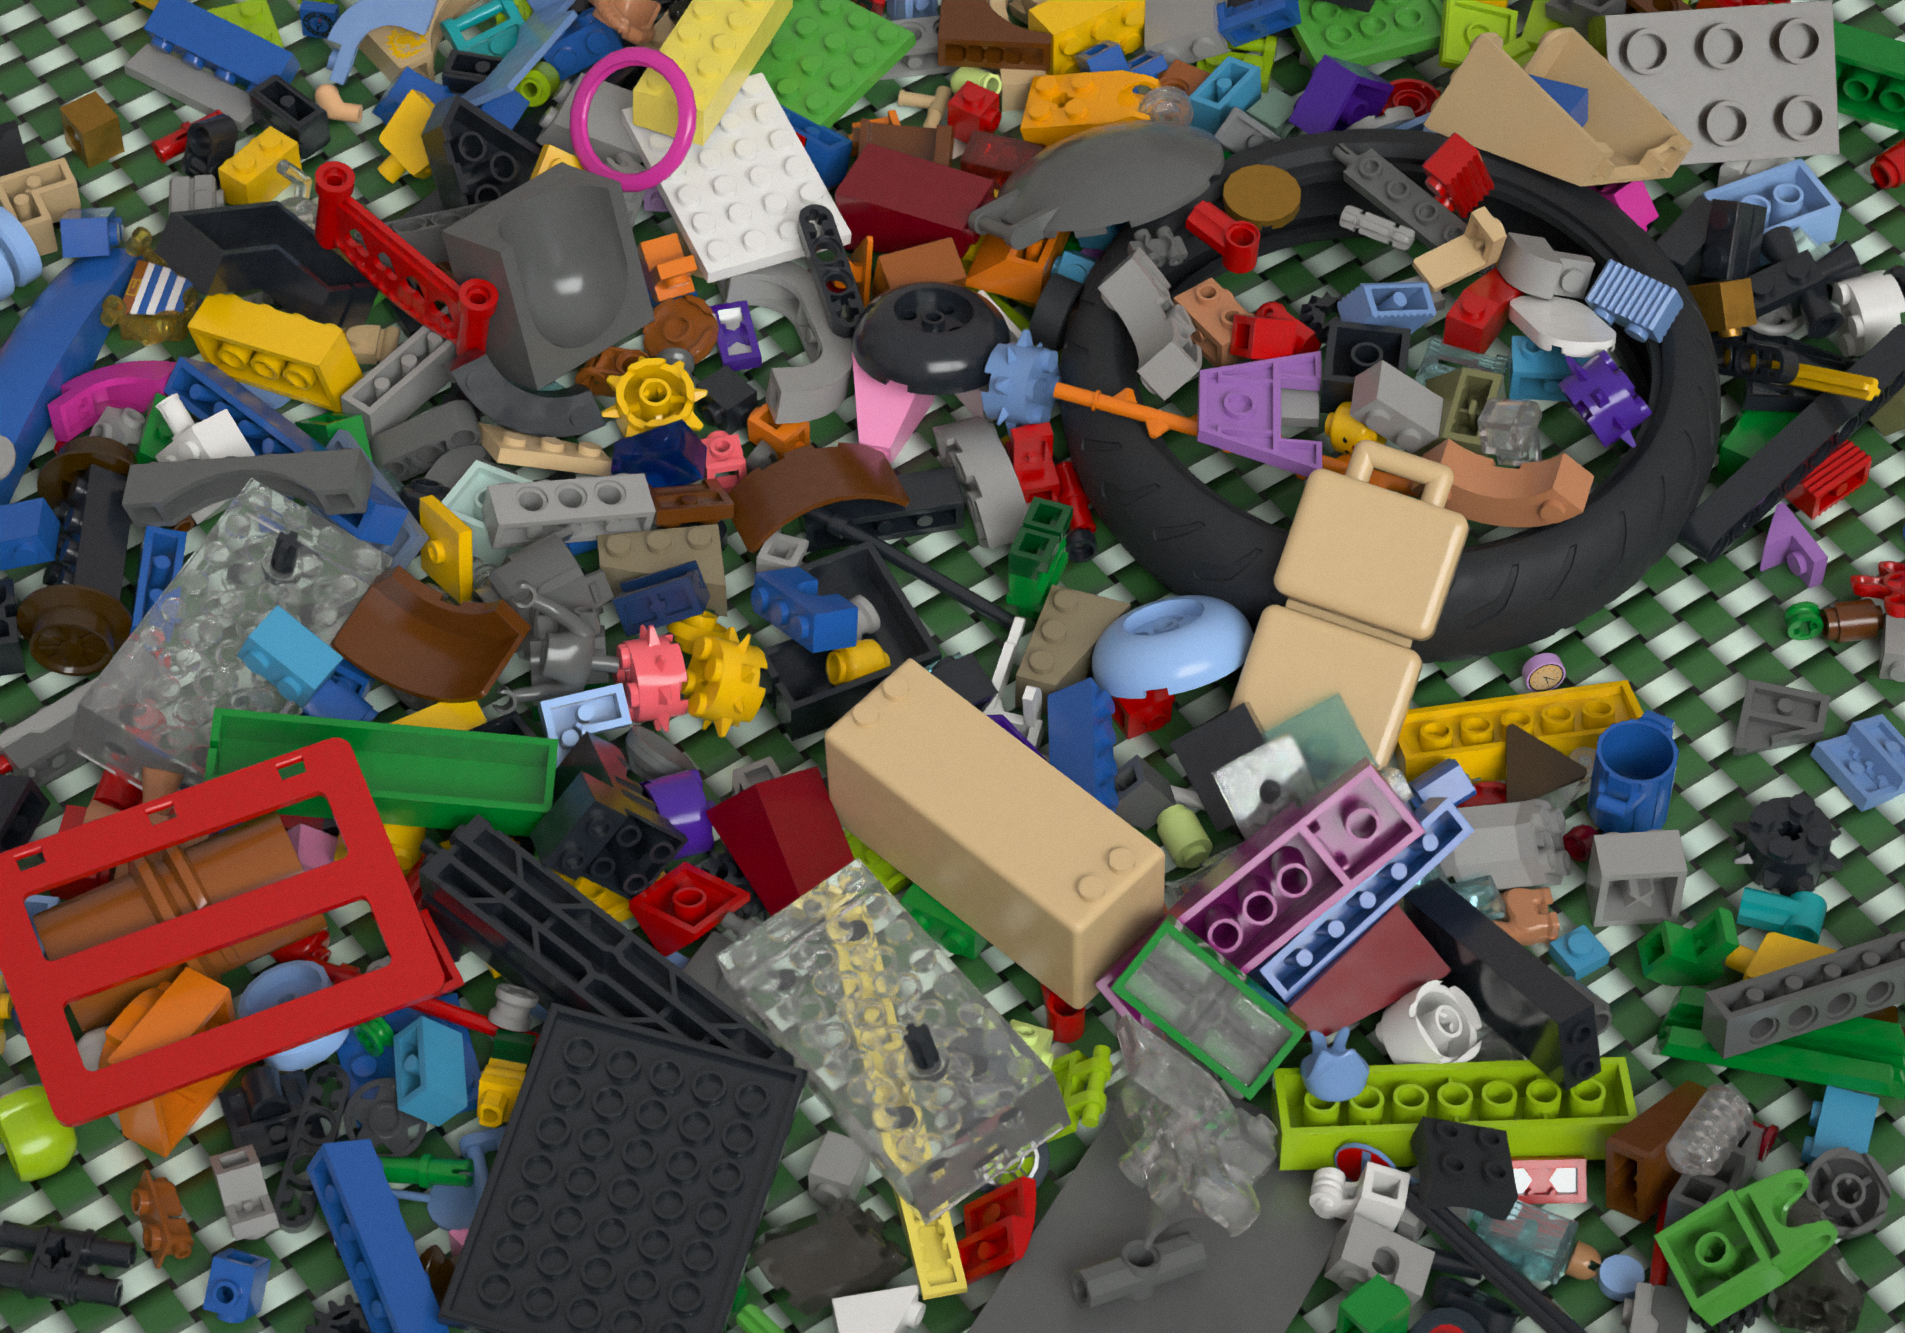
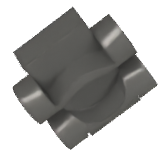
M1168 226L1161 227L1156 231L1157 239H1152L1147 229L1138 230L1134 234L1135 241L1129 242L1127 247L1128 255L1140 247L1157 267L1164 266L1167 261L1169 265L1177 266L1188 255L1181 236L1173 237V233Z

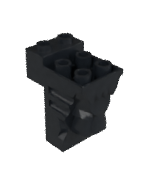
M586 731L556 768L552 808L530 833V838L543 865L575 881L579 876H582L631 900L655 882L688 842V838L675 828L667 818L655 812V803L642 796L644 789L639 783L626 777L627 761L620 749Z

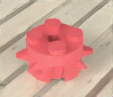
M642 624L640 626V639L623 641L617 645L616 652L617 657H619V669L617 673H612L615 684H623L631 721L634 723L652 721L656 731H660L661 727H663L664 731L668 732L669 718L684 716L688 709V699H680L682 682H687L685 663L679 643L671 644L673 642L672 633L657 636L653 625H649L646 630Z

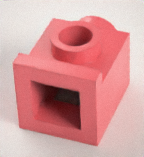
M715 431L710 433L706 439L699 440L700 462L704 479L715 478L725 492L729 493L733 487L747 476L746 460L743 456L739 435H729L725 431ZM735 471L736 473L734 475L715 477L717 473Z

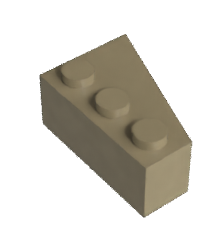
M718 524L597 535L599 568L604 571L614 597L623 592L620 586L622 582L696 560L710 594L706 609L715 610V615L728 617L726 582Z
M1052 584L1016 674L1015 707L1023 708L1022 697L1026 686L1030 685L1041 689V713L1048 715L1047 695L1085 680L1092 671L1093 650L1099 637L1112 622L1131 610V604Z

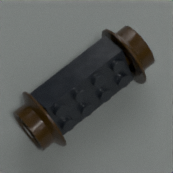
M85 436L69 441L60 449L58 456L50 459L41 468L37 479L38 494L40 498L44 497L60 521V530L55 560L49 562L43 575V584H46L47 587L38 589L24 598L18 607L16 621L20 633L29 642V650L35 661L44 668L63 675L85 676L97 673L107 667L112 660L113 654H116L127 645L133 621L128 609L120 602L130 522L132 521L122 506V500L130 465L138 464V460L127 446L106 437Z

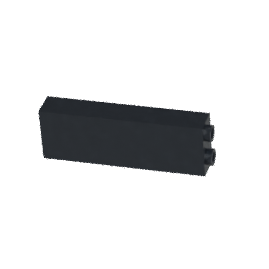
M1439 877L1403 896L1405 914L1451 969L1445 977L1439 979V981H1443L1440 984L1448 988L1456 986L1461 989L1473 1002L1480 1019L1565 1091L1602 1072L1595 1007L1589 999Z

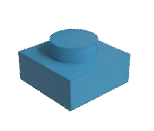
M1584 924L1550 942L1548 950L1549 955L1568 976L1575 977L1577 981L1607 965L1610 957L1607 949Z

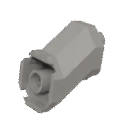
M1532 799L1522 802L1457 808L1475 831L1440 862V869L1444 877H1454L1457 885L1450 887L1461 896L1469 897L1505 892L1512 888L1536 889L1561 885L1562 877L1571 874L1572 862L1569 853L1564 850L1562 833L1566 829L1565 817L1560 808L1552 809L1548 801Z

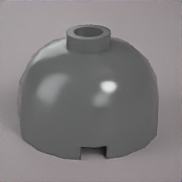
M1838 1147L1825 1151L1806 1167L1804 1172L1810 1184L1798 1200L1803 1217L1808 1223L1829 1220L1837 1229V1239L1843 1240L1865 1235L1878 1226L1888 1213L1886 1211L1888 1198L1891 1197V1185L1882 1166L1865 1152L1860 1154L1856 1151L1848 1150V1147Z

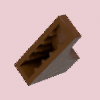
M986 0L941 1L938 33V66L1050 71L1051 33L1031 31L1010 23L998 15Z

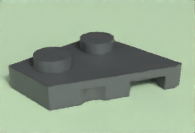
M1748 679L1732 755L1742 756L1821 740L1831 696Z

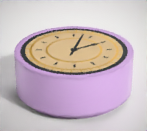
M1553 653L1535 655L1525 663L1522 669V677L1529 690L1533 692L1555 689L1563 682L1566 675L1560 658Z

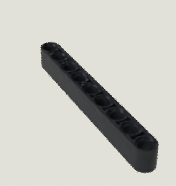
M1899 324L1846 371L1847 373L1876 378L1878 380V388L1881 390L1878 397L1874 396L1871 401H1865L1823 392L1691 512L1676 542L1705 563H1713L1905 386V325Z

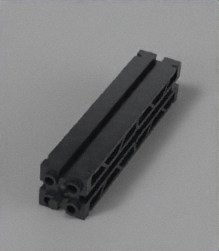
M479 814L468 824L463 823L455 829L449 839V844L452 846L448 850L431 837L426 838L420 845L419 851L427 856L419 869L420 888L423 894L421 896L422 910L427 908L434 923H440L443 926V930L512 984L536 993L539 996L537 1003L548 1012L551 1003H556L794 1066V1056L782 1047L775 1046L772 1039L559 875L543 865L542 862L500 830H494L491 827V823Z

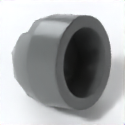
M762 439L747 458L746 467L751 471L760 467L762 471L778 461L777 452Z

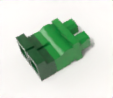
M1035 496L1022 522V527L1020 526L1008 553L1009 591L1006 595V603L1017 606V614L1020 616L1038 620L1052 584L1058 585L1069 558V553L1064 552L1067 544L1064 536L1073 518V506Z

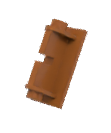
M144 1170L137 1189L132 1191L131 1207L133 1213L139 1216L143 1228L144 1247L147 1251L151 1252L156 1269H160L166 1255H174L177 1259H184L190 1256L194 1241L186 1218L169 1219V1217L181 1216L183 1212L174 1183L169 1182L166 1177H159L152 1181L149 1170Z

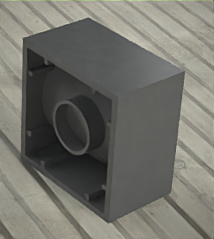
M559 163L441 231L455 282L461 286L470 279H484L491 282L498 291L497 309L490 317L485 353L496 370L505 379L538 391L655 320L621 183Z

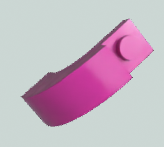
M149 360L120 363L84 373L62 384V395L47 404L55 440L69 442L94 425L107 406L119 409L132 408L138 412H144L156 392L169 397L163 390L176 362Z

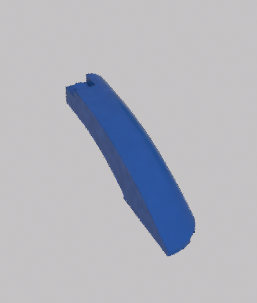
M112 248L110 256L82 257L68 265L34 301L1 347L0 435L7 437L14 445L17 456L15 466L9 475L0 481V506L10 503L30 460L52 425L47 404L62 395V384L92 370L119 311L137 261L142 260L144 256L143 250Z

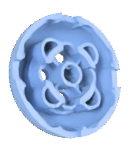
M1184 595L1153 601L1125 613L1103 631L1092 655L1094 680L1102 691L1106 690L1111 696L1127 699H1144L1147 696L1146 691L1167 688L1169 695L1193 690L1219 680L1241 667L1245 663L1254 634L1249 621L1243 613L1232 604L1218 598L1202 595Z

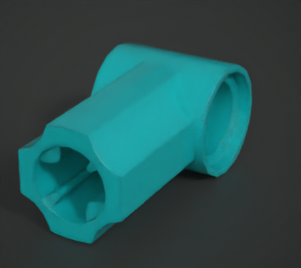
M1745 887L1736 923L1818 944L1827 911V903L1818 894L1807 891L1796 892L1791 897Z

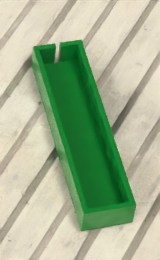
M214 707L204 782L326 739L337 737L346 740L351 745L383 824L455 830L463 823L468 824L479 814L490 822L491 827L496 831L500 830L505 835L530 837V833L553 805L559 739ZM303 761L278 770L282 780L306 772ZM316 796L277 810L278 814L334 819L329 804L323 796Z

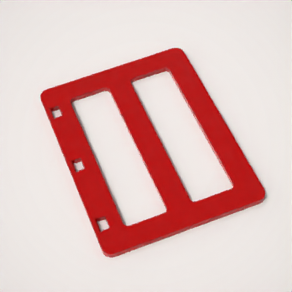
M342 738L326 739L0 853V969L54 1117L59 1124L65 1127L83 1125L434 998L442 992L445 985L443 970L353 749ZM303 761L306 772L284 780L281 779L279 769ZM316 796L326 798L348 851L346 857L54 961L44 958L24 905L28 897ZM174 806L175 818L155 825L151 824L148 815ZM43 852L46 863L20 871L16 861ZM359 900H364L369 904L391 958L389 965L102 1069L89 1071L84 1067L64 1013V1009L69 1003Z

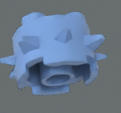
M1024 329L1017 343L997 344L989 356L984 371L985 373H991L989 393H981L983 410L988 418L997 420L996 424L998 426L1002 422H1006L1009 438L1010 429L1027 424L1049 422L1055 400H1059L1053 397L1056 383L1061 382L1058 352L1042 348L1041 343L1033 346L1030 330Z

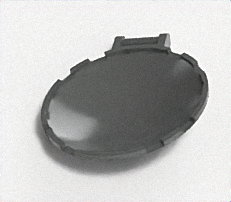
M1132 120L1089 128L1053 143L1021 165L1003 183L996 200L970 214L968 226L973 232L985 235L988 233L1005 241L1007 246L1016 250H1022L1044 238L1054 239L1058 235L1057 232L1074 231L1075 238L1107 234V226L1129 221L1131 228L1163 217L1190 203L1210 187L1209 179L1211 176L1220 175L1224 168L1223 147L1216 136L1202 128L1176 122Z

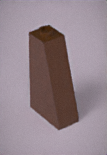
M1687 1080L1611 1135L1606 1141V1207L1646 1223L1670 1195L1686 1168L1691 1170L1701 1158L1704 1140L1722 1113L1726 1114L1727 1096Z

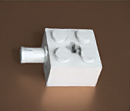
M178 393L165 398L155 406L174 434L173 442L155 456L158 462L217 459L227 456H256L227 409L195 423L180 400ZM246 495L211 504L191 515L198 525L232 507Z

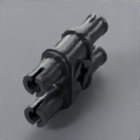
M4 1220L0 1227V1248L32 1253L34 1256L28 1263L0 1259V1287L22 1291L23 1296H26L27 1299L41 1297L64 1301L67 1306L86 1302L118 1308L123 1295L122 1280L87 1274V1271L94 1264L131 1271L137 1255L136 1243L99 1237L98 1232H95L94 1229L81 1231L57 1227L54 1222L36 1226Z

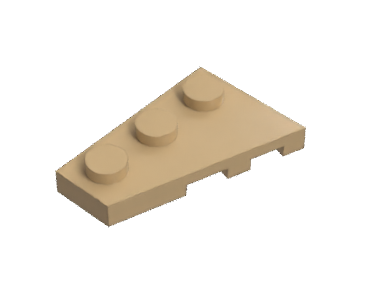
M478 422L481 445L497 463L599 476H610L613 461L598 444L584 441L576 444L553 437L534 436L513 429Z

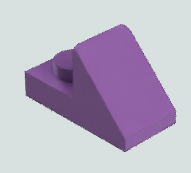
M1784 502L1778 504L1764 545L1760 571L1787 561L1791 572L1795 576H1799L1809 589L1822 584L1828 556Z

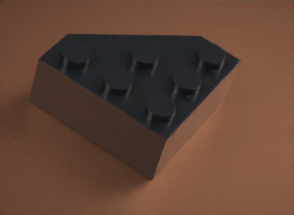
M458 94L435 104L421 134L443 210L493 201L528 182L541 153L540 148Z

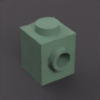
M1275 87L1246 111V114L1284 140L1296 137L1302 131L1288 121L1294 111L1293 107L1296 99Z

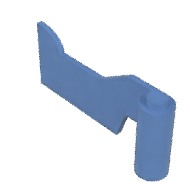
M526 0L534 13L520 27L517 44L483 82L471 88L461 97L473 105L479 106L512 92L578 17L574 10L567 11L576 0Z

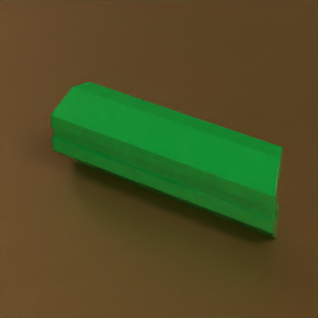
M1682 986L1674 997L1659 1027L1656 1044L1652 1052L1653 1055L1818 1085H1828L1901 1100L1905 1098V1036L1900 1024L1855 1017L1723 1059L1701 1032L1705 993L1712 990Z

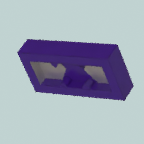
M747 300L709 306L716 314L719 324L716 346L722 367L727 365L733 371L762 367V357Z

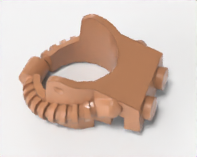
M588 0L596 7L592 15L613 30H616L618 34L621 33L623 39L635 45L649 43L654 39L655 27L653 23L661 9L659 2L652 0Z

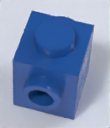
M228 1248L213 1256L203 1309L216 1312L218 1319L230 1323H242L259 1313L262 1308L271 1259Z

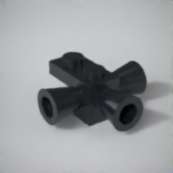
M1778 226L1766 232L1762 239L1761 253L1770 261L1772 266L1746 277L1751 278L1756 318L1786 306L1793 319L1801 315L1803 316L1810 338L1821 339L1831 335L1840 328L1844 321V316L1828 300L1826 284L1862 275L1861 265L1852 246L1845 240L1815 262L1808 249L1799 253L1793 231L1789 226Z

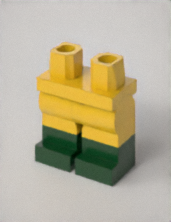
M503 1029L497 1030L494 1038V1049L488 1065L485 1066L479 1080L477 1117H479L480 1125L496 1128L502 1125V1122L509 1121L536 1047V1035Z

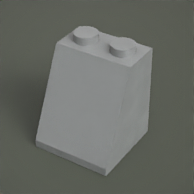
M581 73L571 84L565 81L553 97L557 102L555 108L551 106L539 121V125L543 129L536 142L541 146L550 144L576 156L569 130L570 109L574 94L582 78L585 76L584 73ZM603 81L598 87L588 112L590 144L602 163H605L606 158L609 157L617 164L615 160L617 153L626 152L641 164L643 161L621 121V109L633 106V91Z

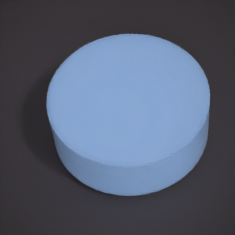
M1622 1254L1610 1256L1600 1266L1598 1275L1599 1288L1604 1295L1615 1301H1624L1625 1298L1634 1299L1637 1281L1644 1282V1269L1631 1256Z

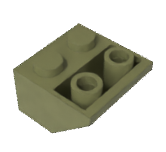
M1462 367L1428 379L1425 387L1444 399L1439 437L1412 454L1422 457L1423 454L1449 438L1463 448L1489 458L1506 401L1503 374Z

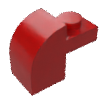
M1050 422L1027 424L1010 429V441L1006 442V452L1018 478L1025 502H1032L1034 496L1058 502L1060 481L1052 460L1053 431Z

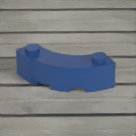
M407 66L391 82L372 113L382 119L383 123L387 125L412 89L424 93L434 104L455 94L450 93L447 86L433 82ZM513 89L510 93L476 107L513 130L530 102Z

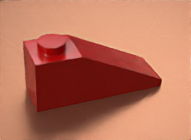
M1495 267L1465 288L1446 314L1443 348L1479 363L1509 320L1510 301L1516 297L1525 296L1527 293L1510 285L1502 277L1497 267Z

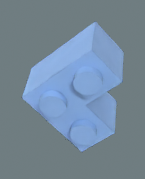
M622 683L549 699L537 704L545 738L559 739L556 768L586 731L594 735L628 727L632 724Z

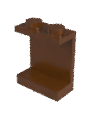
M861 118V128H854L852 149L858 151L859 157L867 143H871L952 168L955 130L952 126L937 125V128L880 124Z

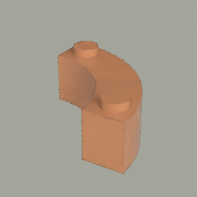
M1448 438L1422 455L1423 458L1447 465L1454 473V480L1444 507L1445 509L1460 513L1468 520L1495 526L1537 527L1560 523L1583 513L1594 479V475L1564 452L1547 460L1522 463L1520 469L1495 466L1494 459L1471 452ZM1414 481L1411 491L1421 497L1425 485Z

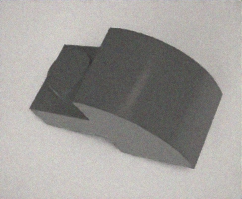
M1550 0L1545 3L1546 17L1573 27L1587 42V17L1625 14L1626 8L1625 0Z

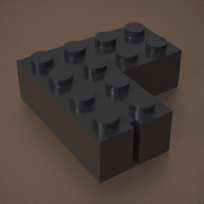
M278 201L171 212L155 250V253L167 262L171 270L182 274L194 284V289L201 294L214 296L215 294L242 292L244 290L260 288L273 298L275 305L289 311L291 314L298 313L309 320L322 324L332 323L340 328L365 324L379 292L337 248L325 249L321 247L315 238V231Z
M871 540L799 567L818 579L817 596L838 593L849 601L854 596L861 595L873 605L878 613L881 627L873 634L865 633L862 635L861 640L873 639L880 644L883 651L888 654L891 666L835 686L829 681L826 672V660L828 654L833 652V650L812 653L793 639L763 649L762 651L767 661V669L760 668L759 686L766 688L765 696L773 709L776 708V715L791 741L831 727L908 658L913 659L929 672L942 659L940 650Z

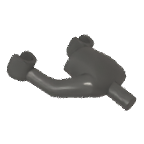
M518 580L514 584L519 588L529 589V595L526 599H512L518 607L522 609L533 607L563 625L569 631L546 633L544 638L539 675L553 679L556 682L514 690L504 685L498 686L495 689L497 693L508 694L510 697L508 703L503 706L492 705L498 713L509 714L516 709L518 703L554 699L583 692L591 670L610 673L618 672L619 657L595 654L594 630L587 622L561 604L537 594L535 588L528 581Z

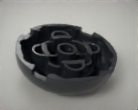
M921 281L889 289L874 298L865 307L855 325L853 354L859 366L869 376L884 385L891 380L908 385L907 392L952 395L972 391L989 384L991 373L984 372L989 356L997 344L1011 343V336L1003 315L984 296L956 284Z

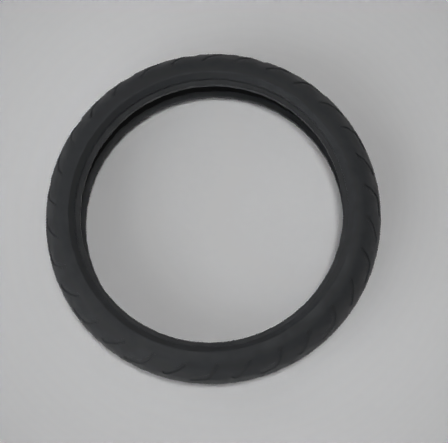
M1350 129L1300 135L1266 143L1231 155L1225 160L1221 174L1211 176L1209 179L1210 187L1199 197L1183 207L1148 223L1131 228L1128 222L1097 259L1083 282L1084 287L1080 298L1077 299L1071 311L1061 351L1059 367L1061 383L1094 392L1100 390L1101 394L1112 397L1125 388H1131L1134 391L1137 404L1144 405L1136 379L1139 357L1135 343L1119 314L1111 310L1104 303L1101 292L1098 289L1105 276L1129 256L1127 251L1128 244L1135 241L1134 234L1138 230L1147 229L1151 238L1157 239L1156 231L1161 227L1168 226L1173 233V237L1181 236L1188 252L1187 258L1177 266H1171L1167 261L1164 266L1157 267L1171 285L1168 292L1173 302V298L1211 277L1216 279L1229 271L1222 264V255L1187 230L1185 224L1193 208L1203 200L1211 202L1226 214L1223 202L1224 183L1235 171L1242 167L1256 164L1272 165L1287 171L1297 180L1301 189L1300 209L1293 221L1281 228L1272 229V226H1262L1261 230H1259L1261 235L1258 258L1277 250L1310 242L1337 238L1366 237L1359 234V229L1357 228L1353 232L1339 224L1341 213L1347 205L1362 209V214L1364 215L1366 212H1370L1395 222L1344 181L1343 171L1347 167L1332 156L1333 150L1336 146L1339 148L1340 143H1344L1345 146L1357 155H1361L1372 148L1434 198L1436 195L1424 182L1427 179V175L1422 165L1449 137L1439 133L1416 130ZM1477 147L1475 148L1479 150L1494 183V190H1489V195L1483 196V201H1478V206L1473 207V211L1485 206L1493 218L1495 217L1500 220L1506 235L1510 232L1542 237L1546 239L1554 251L1589 256L1595 262L1584 299L1561 296L1562 298L1580 302L1589 308L1585 298L1608 260L1612 259L1628 268H1632L1636 272L1639 271L1641 274L1647 275L1649 278L1675 288L1684 304L1683 308L1679 311V315L1675 317V321L1671 323V327L1667 330V334L1663 337L1661 343L1649 338L1644 343L1637 341L1624 331L1625 327L1615 322L1612 324L1611 328L1616 332L1614 352L1626 371L1629 380L1635 387V397L1639 395L1652 412V415L1641 423V428L1634 439L1636 447H1630L1612 473L1588 495L1583 513L1560 523L1532 527L1509 537L1463 548L1435 633L1425 641L1413 639L1410 649L1420 656L1423 664L1483 657L1495 652H1504L1555 635L1562 628L1567 629L1602 610L1605 605L1629 590L1673 546L1691 512L1695 510L1710 476L1717 453L1721 427L1720 378L1711 334L1702 312L1680 272L1674 267L1660 246L1624 211L1589 187H1580ZM1454 211L1452 212L1463 222L1468 224L1471 212H1467V218H1461ZM1059 399L1066 444L1074 470L1080 478L1086 496L1101 520L1124 549L1151 576L1178 596H1210L1232 604L1249 621L1253 634H1255L1260 616L1266 607L1270 605L1285 607L1288 597L1282 595L1275 588L1274 575L1290 531L1274 526L1243 511L1215 493L1189 471L1170 450L1161 436L1157 439L1150 438L1144 422L1097 409L1096 411H1091L1090 407Z

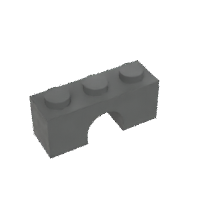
M1724 1113L1720 1115L1704 1140L1703 1152L1696 1172L1686 1168L1668 1196L1663 1230L1730 1189L1737 1191L1744 1188L1757 1167L1763 1135L1762 1128Z

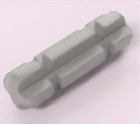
M1347 205L1342 211L1339 224L1343 228L1353 232L1357 228L1359 229V234L1387 245L1389 242H1392V247L1402 251H1408L1414 242L1415 231L1403 225H1400L1399 228L1395 227L1396 222L1370 212H1366L1364 215L1362 214V209L1352 205Z

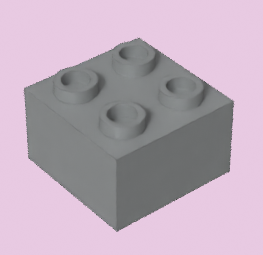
M1653 829L1647 832L1633 833L1609 832L1593 836L1585 883L1593 927L1661 923L1664 920L1678 922L1688 872L1679 830L1663 831Z

